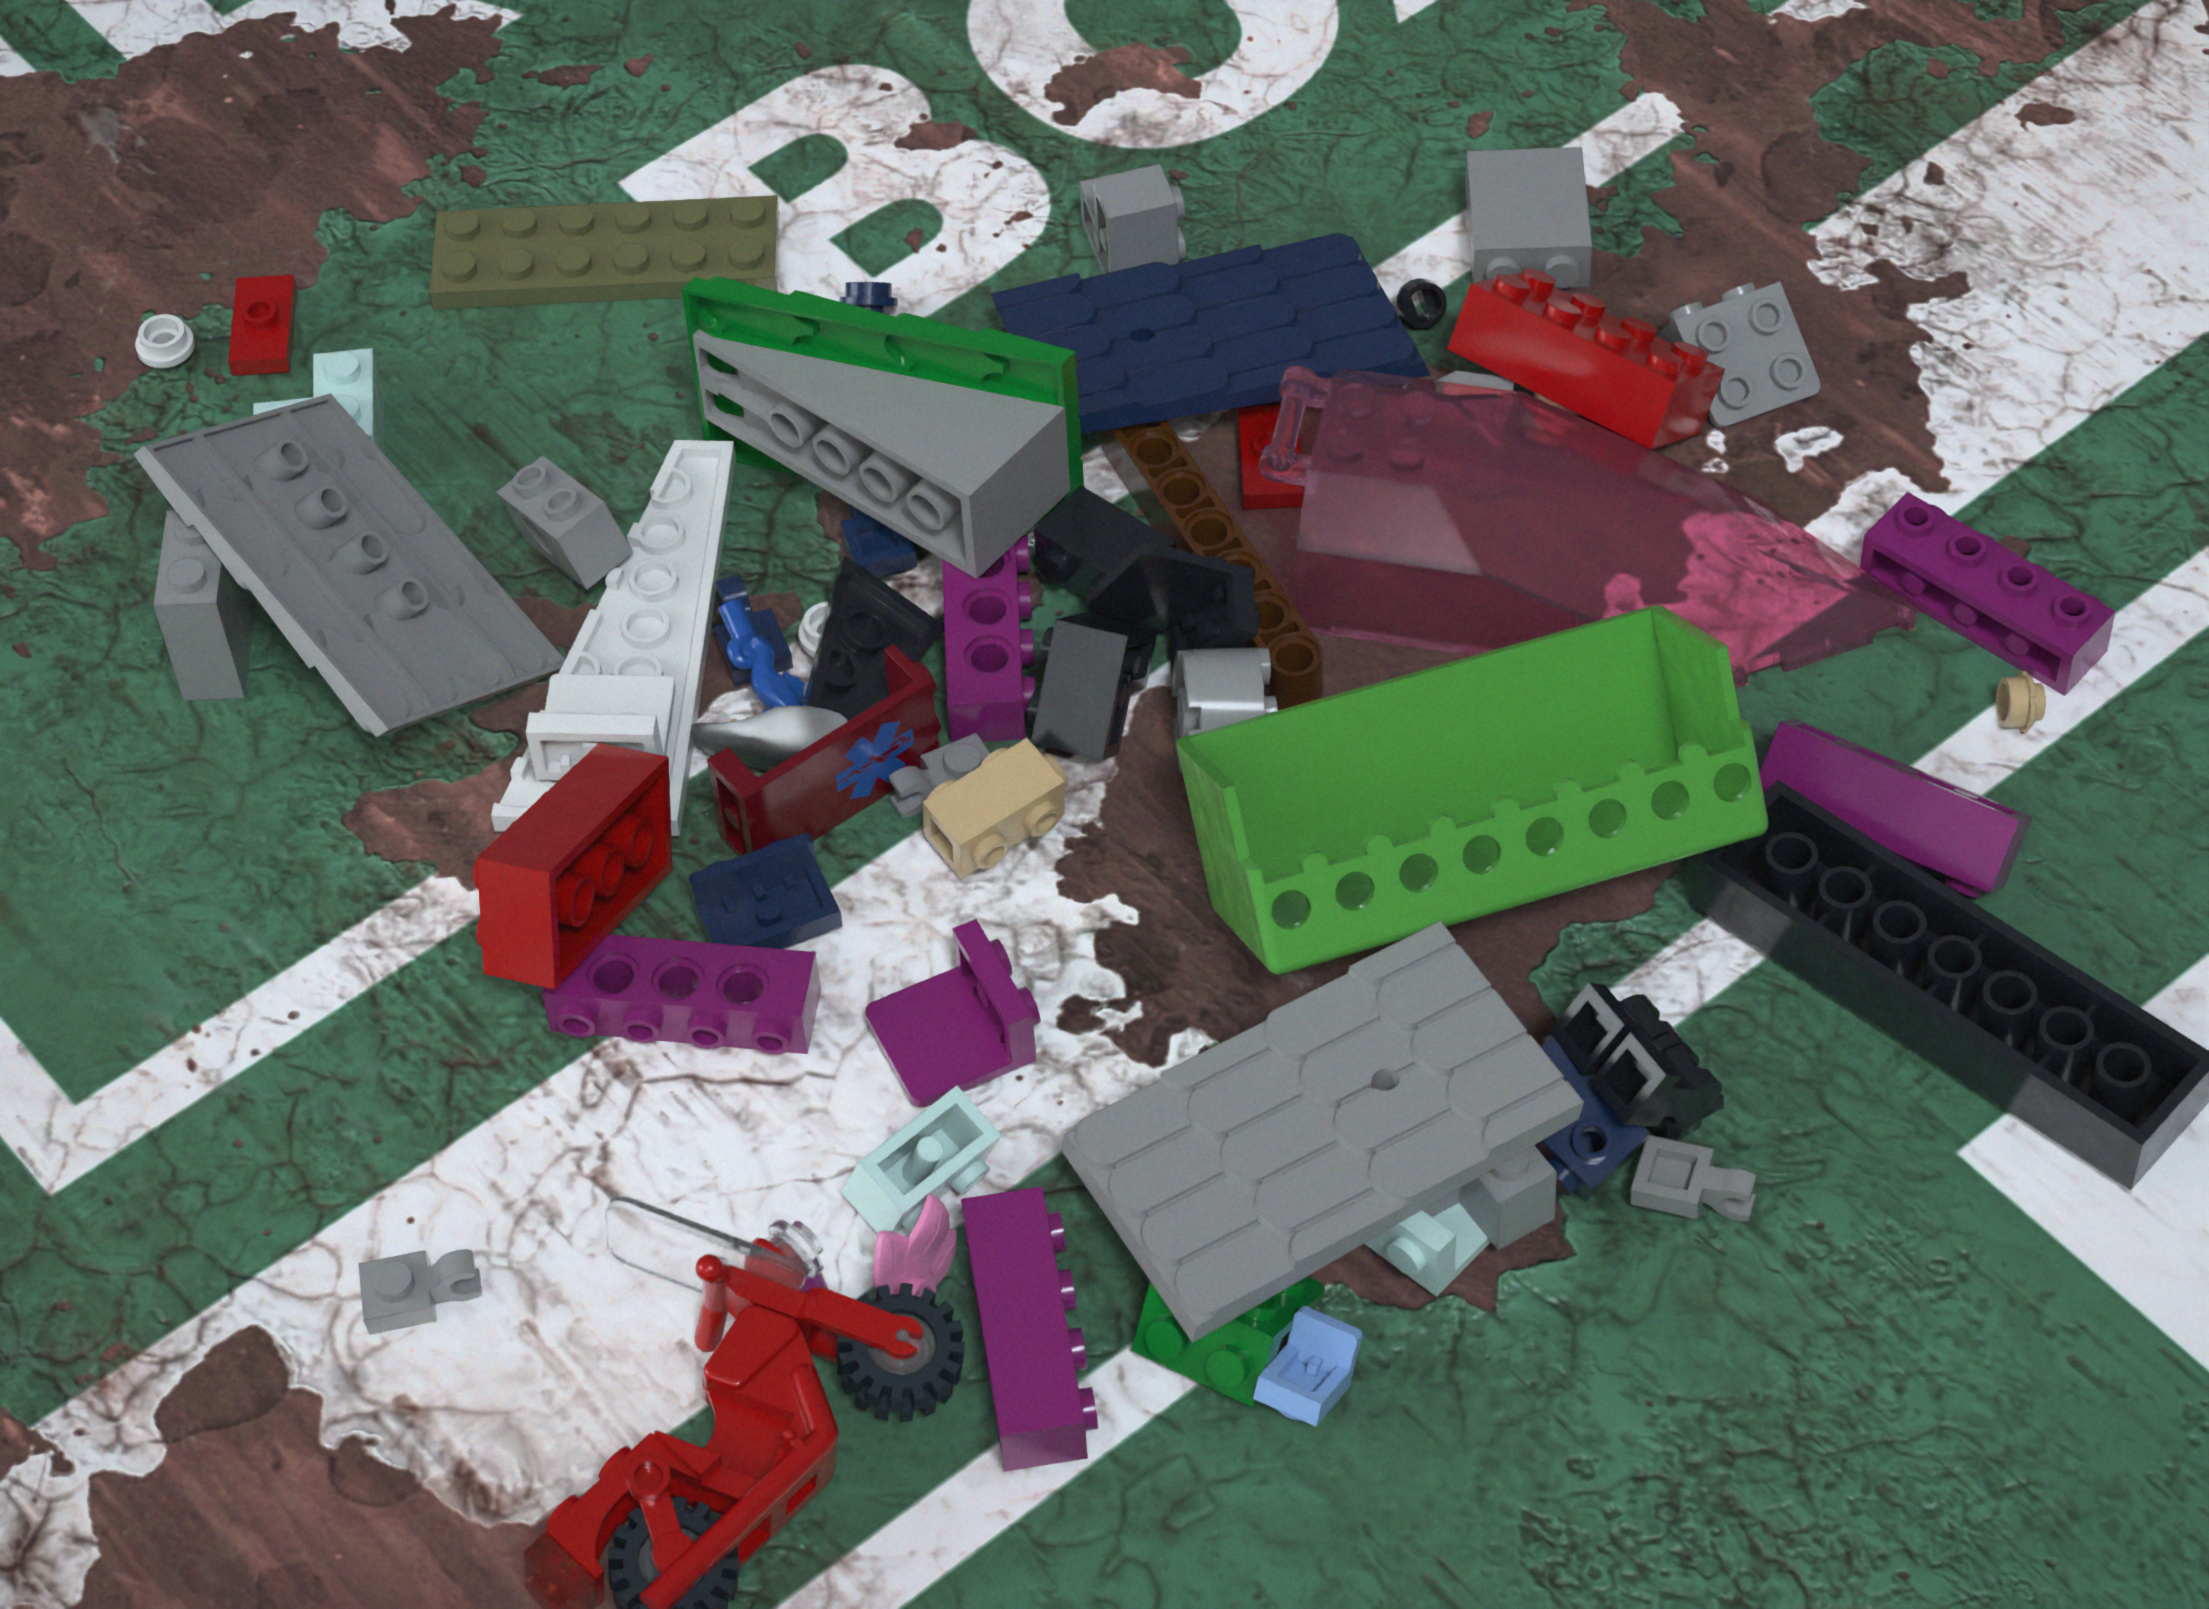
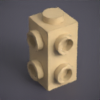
M1028 738L1023 739L1009 749L1005 747L999 748L990 753L978 768L957 781L953 779L947 780L938 785L929 794L928 798L922 802L924 835L960 879L978 868H991L1005 857L1010 848L1031 835L1033 837L1044 835L1065 815L1066 775L1061 765L1051 754L1046 753L1042 755Z

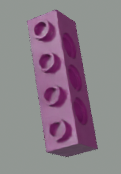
M1023 535L978 579L973 578L942 559L947 707L951 743L974 733H977L982 742L1021 740L1026 738L1025 714L1028 712L1031 696L1036 689L1035 676L1023 677V666H1035L1033 629H1021V619L1032 618L1030 581L1019 582L1018 572L1030 571L1028 535Z
M609 934L556 989L544 987L542 996L551 1031L564 1032L573 1037L599 1035L628 1038L639 1043L666 1041L693 1044L705 1049H715L722 1046L756 1049L771 1055H779L785 1052L808 1054L821 994V985L816 952Z

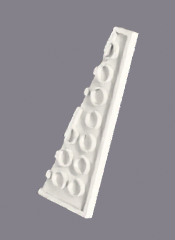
M674 440L650 488L651 499L639 523L634 522L627 535V541L634 553L608 573L605 579L606 590L596 610L590 609L559 671V674L672 676L674 678L676 691L666 756L669 757L671 836H680L694 745L691 726L697 723L717 590L715 581L719 577L736 462L734 441ZM529 745L523 757H517L510 770L512 779L500 804H493L491 818L494 831L504 832L559 781L536 780Z

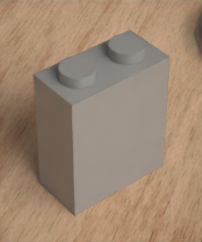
M1582 147L1467 151L1465 195L1472 282L1496 278L1497 274L1511 275L1520 273L1524 268H1529L1552 276L1556 280L1554 286L1556 288L1590 287L1592 239Z
M167 510L153 606L183 701L245 698L256 611L254 595L250 590L242 588L235 581L194 525L187 527L175 510Z

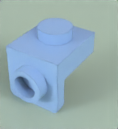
M1302 1306L1294 1314V1321L1287 1345L1258 1376L1253 1399L1277 1409L1282 1415L1290 1419L1302 1420L1316 1427L1349 1389L1363 1335L1361 1330L1308 1306Z

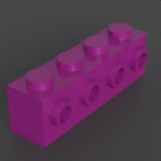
M1909 492L1864 534L1859 576L2019 670L2027 671L2030 676L2064 696L2108 651L2115 610L2104 605L2096 597L2085 594L2050 574L2044 567L2033 564L2001 546L1992 537L1981 534L1949 516L1938 506L1928 504Z
M1798 719L1779 722L1760 770L1763 794L1779 780L1922 870L1924 865L1947 875L1944 884L1949 888L1976 898H1980L1983 891L1992 893L2004 889L2032 820L2030 815Z
M1043 1186L961 1199L965 1237L1004 1472L1087 1459L1086 1431L1098 1429V1420L1092 1387L1079 1389L1076 1371L1087 1369L1081 1327L1068 1329L1065 1311L1077 1310L1071 1269L1057 1270L1055 1253L1066 1252L1060 1211L1047 1213Z

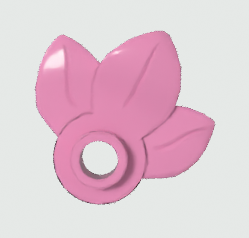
M927 1195L921 1215L908 1238L889 1230L878 1232L872 1274L875 1297L876 1287L887 1284L889 1285L891 1295L899 1294L901 1283L913 1284L912 1295L921 1297L924 1288L937 1294L936 1287L946 1276L951 1266L957 1244V1230L949 1228V1213L937 1196Z

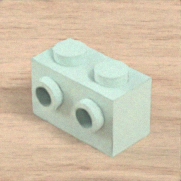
M956 1085L860 1160L841 1192L877 1233L881 1230L898 1233L904 1227L911 1233L921 1215L928 1194L937 1196L940 1199L954 1188L961 1196L987 1175L990 1167L985 1163V1160L1002 1135Z

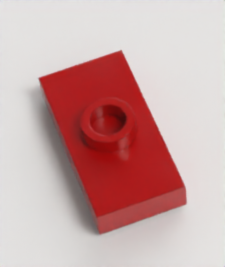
M294 274L236 278L228 358L232 376L290 372L297 299V285Z
M1298 404L1253 405L1238 408L1243 509L1304 507Z

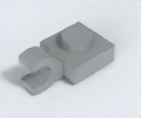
M974 733L920 755L921 769L915 766H907L889 775V781L897 792L890 796L891 804L901 819L910 818L923 811L922 802L928 798L929 794L938 785L951 779L957 781L975 770L990 752L977 733Z
M1648 1135L1631 1187V1205L1698 1219L1702 1203H1705L1728 1219L1746 1222L1750 1221L1756 1200V1195L1752 1194L1756 1175L1742 1169L1714 1167V1149Z
M464 1249L446 1253L432 1266L426 1250L358 1263L363 1321L369 1335L436 1322L435 1304L448 1301H467L482 1296L479 1268H474L472 1250Z

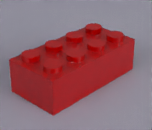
M1524 268L1522 272L1511 275L1497 274L1496 278L1470 284L1447 347L1448 350L1650 450L1700 434L1725 371L1724 368L1707 361L1709 354L1705 350L1686 342L1678 341L1672 344L1655 336L1657 328L1650 323L1633 317H1624L1622 320L1606 312V304L1600 299L1578 292L1570 295L1554 287L1556 280L1552 276L1535 269Z
M598 743L478 855L473 868V883L479 890L480 918L477 924L476 939L478 945L482 947L483 974L556 989L673 870L668 756Z

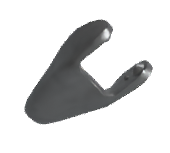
M780 706L752 717H746L743 720L734 718L730 722L694 723L691 726L694 741L708 754L715 755L724 748L729 747L746 766L768 772L842 726L848 720L840 713L812 706Z

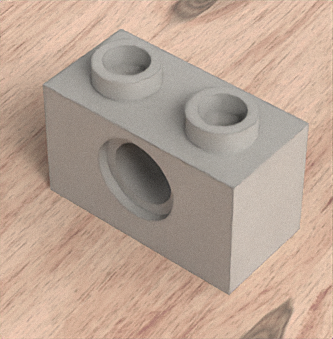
M543 455L534 463L519 470L510 482L496 492L526 542L586 590L634 553L604 501Z

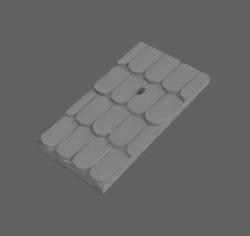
M332 394L144 445L133 454L186 526L194 525L235 581L242 588L253 593L308 668L316 667L361 728L374 734L376 738L395 733L402 728L430 718L440 717L469 704L490 699L497 694L532 684L539 679L559 673L565 661V658Z
M1440 920L1350 965L1347 974L1273 1010L1268 1015L1266 1021L1162 1072L1159 1081L1083 1118L1078 1123L1076 1129L1064 1134L1061 1151L1193 1343L1575 1122L1580 1117L1584 1101L1568 1081L1565 1082L1562 1073L1532 1035L1527 1034V1029L1498 992L1491 988L1490 982L1464 949L1456 944V939Z

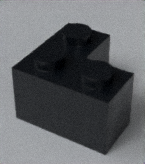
M1089 611L1055 619L1054 628H1047L1040 647L1039 660L1041 664L1046 665L1042 688L1034 690L1027 712V723L1034 726L1031 743L1100 760L1119 754L1130 695L1147 687L1159 628Z

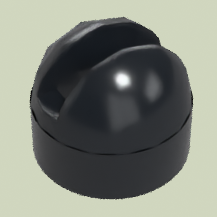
M1417 278L1409 280L1400 287L1396 296V304L1399 314L1409 324L1417 328H1429L1437 324L1444 316L1447 308V299L1444 291L1428 279ZM1417 292L1420 302L1426 310L1417 314L1412 300V295Z

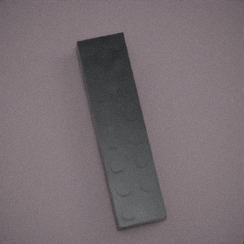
M1779 780L1764 793L1769 825L1763 835L1706 851L1699 858L1694 907L2129 1190H2132L2208 1105L2209 1051Z

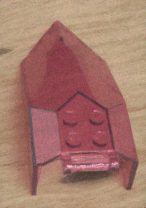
M1292 366L1283 372L1279 386V393L1283 398L1271 444L1263 448L1258 469L1268 480L1305 486L1296 545V610L1313 633L1474 656L1641 608L1661 605L1728 646L1735 689L1748 685L1749 674L1778 664L1785 673L1873 643L1874 635L1880 630L1889 627H1899L1910 631L1916 625L1918 609L1913 604L1884 586L1876 578L1818 538L1787 519L1763 500L1524 392L1342 368L1331 379L1318 377L1314 371L1303 366ZM1306 406L1323 408L1311 456L1297 454L1295 451Z

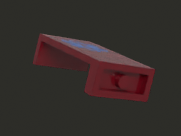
M895 644L884 650L889 696L760 777H757L729 747L724 748L707 759L720 838L738 857L764 848L776 840L789 839L803 833H809L812 840L815 841L894 791L895 789L889 781V775L907 766H915L921 769L920 755L939 748L938 733L941 731L939 719L935 714L933 696L937 691L936 683L932 674L919 660L912 662Z

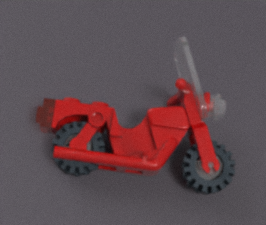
M627 1196L612 1197L605 1211V1236L608 1252L614 1258L630 1267L703 1294L694 1340L697 1348L702 1352H713L703 1368L702 1378L704 1401L711 1405L714 1411L715 1426L713 1436L706 1446L702 1448L656 1430L654 1434L649 1433L633 1449L625 1446L613 1454L600 1470L598 1475L600 1480L582 1497L574 1494L565 1499L547 1520L546 1526L548 1528L546 1533H543L524 1551L525 1575L528 1578L524 1585L528 1593L543 1609H593L595 1606L598 1607L605 1600L604 1571L599 1561L606 1545L614 1537V1546L609 1547L608 1570L610 1590L613 1591V1602L617 1609H728L729 1600L734 1601L738 1590L739 1569L815 1498L834 1476L839 1431L811 1354L836 1363L837 1375L842 1374L841 1386L847 1396L853 1392L856 1394L855 1405L865 1412L871 1404L877 1407L876 1418L888 1421L889 1412L896 1411L900 1412V1422L913 1421L914 1411L921 1409L925 1418L935 1412L938 1400L945 1405L952 1396L954 1384L958 1385L961 1376L965 1342H962L964 1330L960 1319L952 1320L954 1310L952 1306L945 1300L938 1307L934 1304L936 1292L924 1288L921 1297L912 1295L913 1284L901 1283L900 1293L892 1295L890 1294L888 1284L876 1287V1297L873 1300L866 1293L855 1300L824 1287L810 1288L808 1293L803 1291L806 1277L815 1278L822 1272L824 1267L819 1255L824 1249L815 1233L804 1223L797 1220L789 1224L784 1220L776 1219L767 1228L768 1237L765 1239L756 1237L750 1243ZM729 1312L736 1320L722 1339ZM713 1511L720 1515L714 1520L710 1513ZM628 1521V1525L625 1528L623 1525Z

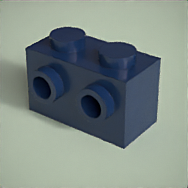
M1551 1037L1541 1048L1562 1073L1565 1082L1568 1081L1581 1097L1584 1104L1578 1120L1535 1144V1147L1557 1172L1556 1188L1566 1196H1570L1575 1191L1587 1202L1643 1147L1650 1132L1643 1126L1625 1125L1589 1082L1593 1077L1583 1074L1561 1046Z

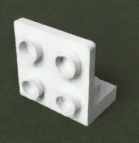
M553 674L550 677L545 712H529L526 727V737L536 780H560L598 743L666 756L676 691L674 678L672 676Z

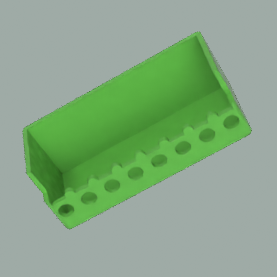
M1661 605L1623 613L1182 737L1176 741L1212 908L1266 968L1276 975H1283L1400 941L1440 920L1445 927L1758 837L1766 832L1769 825L1750 723L1740 717L1728 646Z

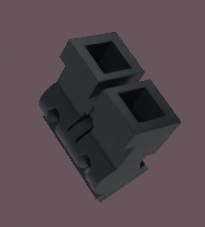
M1588 982L1548 1032L1583 1074L1594 1075L1589 1082L1625 1125L1656 1126L1666 1139L1678 1141L1699 1129L1704 1118L1723 1108L1724 1096L1721 1094V1083L1709 1069L1698 1066L1699 1057L1669 1022L1659 1020V1010L1646 995H1632L1622 1001H1618L1606 985Z

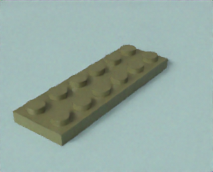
M778 196L437 211L429 291L432 308L449 309L682 298L681 289L694 277L707 280L712 276H720L777 292L780 214Z

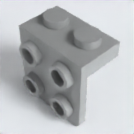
M1780 281L1757 290L1753 283L1736 287L1720 296L1722 302L1703 308L1701 301L1680 307L1668 314L1670 322L1655 335L1672 344L1679 341L1700 347L1709 354L1707 361L1725 369L1708 412L1711 423L1720 429L1810 398L1819 391L1821 386Z

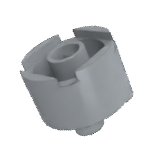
M1268 647L1191 649L1176 652L1173 668L1172 697L1177 696V717L1172 718L1175 756L1180 773H1182L1176 746L1178 739L1278 711L1276 697L1264 696V685H1269L1271 675Z

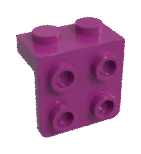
M977 919L952 928L956 957L955 968L868 1004L865 1010L867 1024L910 1101L917 1107L932 1105L956 1085L962 1091H965L1037 1061L1034 1025L1041 1022L1037 1004L1026 986L1017 989L1010 977L1013 973L1012 966L1004 946L999 939L989 941Z

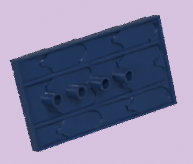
M1340 233L1263 250L1261 245L1257 244L1173 265L1152 262L1084 279L1081 278L1079 273L991 293L1008 333L1076 351L1077 371L1075 375L1078 376L1080 409L1078 417L1080 418L1081 434L1431 376L1411 336L1408 334L1394 306L1389 301L1376 275L1370 268L1359 245L1353 236L1349 237Z

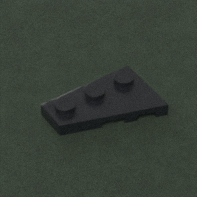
M845 555L836 569L802 706L828 709L840 713L850 721L889 696L884 650L895 644L912 662L915 660L921 662L941 635L945 625Z

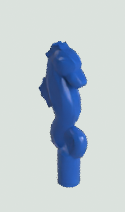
M734 599L721 605L718 610L731 638L727 645L729 659L737 668L752 669L751 687L760 701L768 708L764 709L761 713L774 707L802 706L805 682L801 681L800 677L792 676L786 671L781 675L775 670L773 647L766 637L755 633L742 600Z

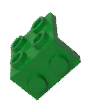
M1307 1276L1192 1343L1150 1282L1131 1351L1254 1408L1259 1403V1401L1253 1399L1258 1376L1277 1356L1281 1339L1292 1329L1294 1314L1302 1306L1315 1309L1323 1300L1325 1286L1321 1282Z

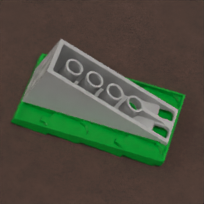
M712 276L707 280L694 277L681 289L704 441H734L736 463L803 476L975 579H978L1035 524H1040L1080 485L1084 487L1083 460L1080 459L1082 456L1080 418L1078 417L1080 414L1078 376L1075 375L1077 371L1076 351L985 327L980 332L910 313H900L897 316H891L798 290L787 295L720 276Z

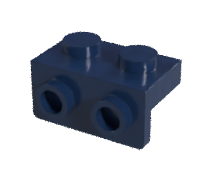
M803 833L789 839L776 840L764 848L734 859L715 862L703 870L692 873L688 878L695 915L709 943L782 949L843 926L841 911L817 864L815 845L809 833Z

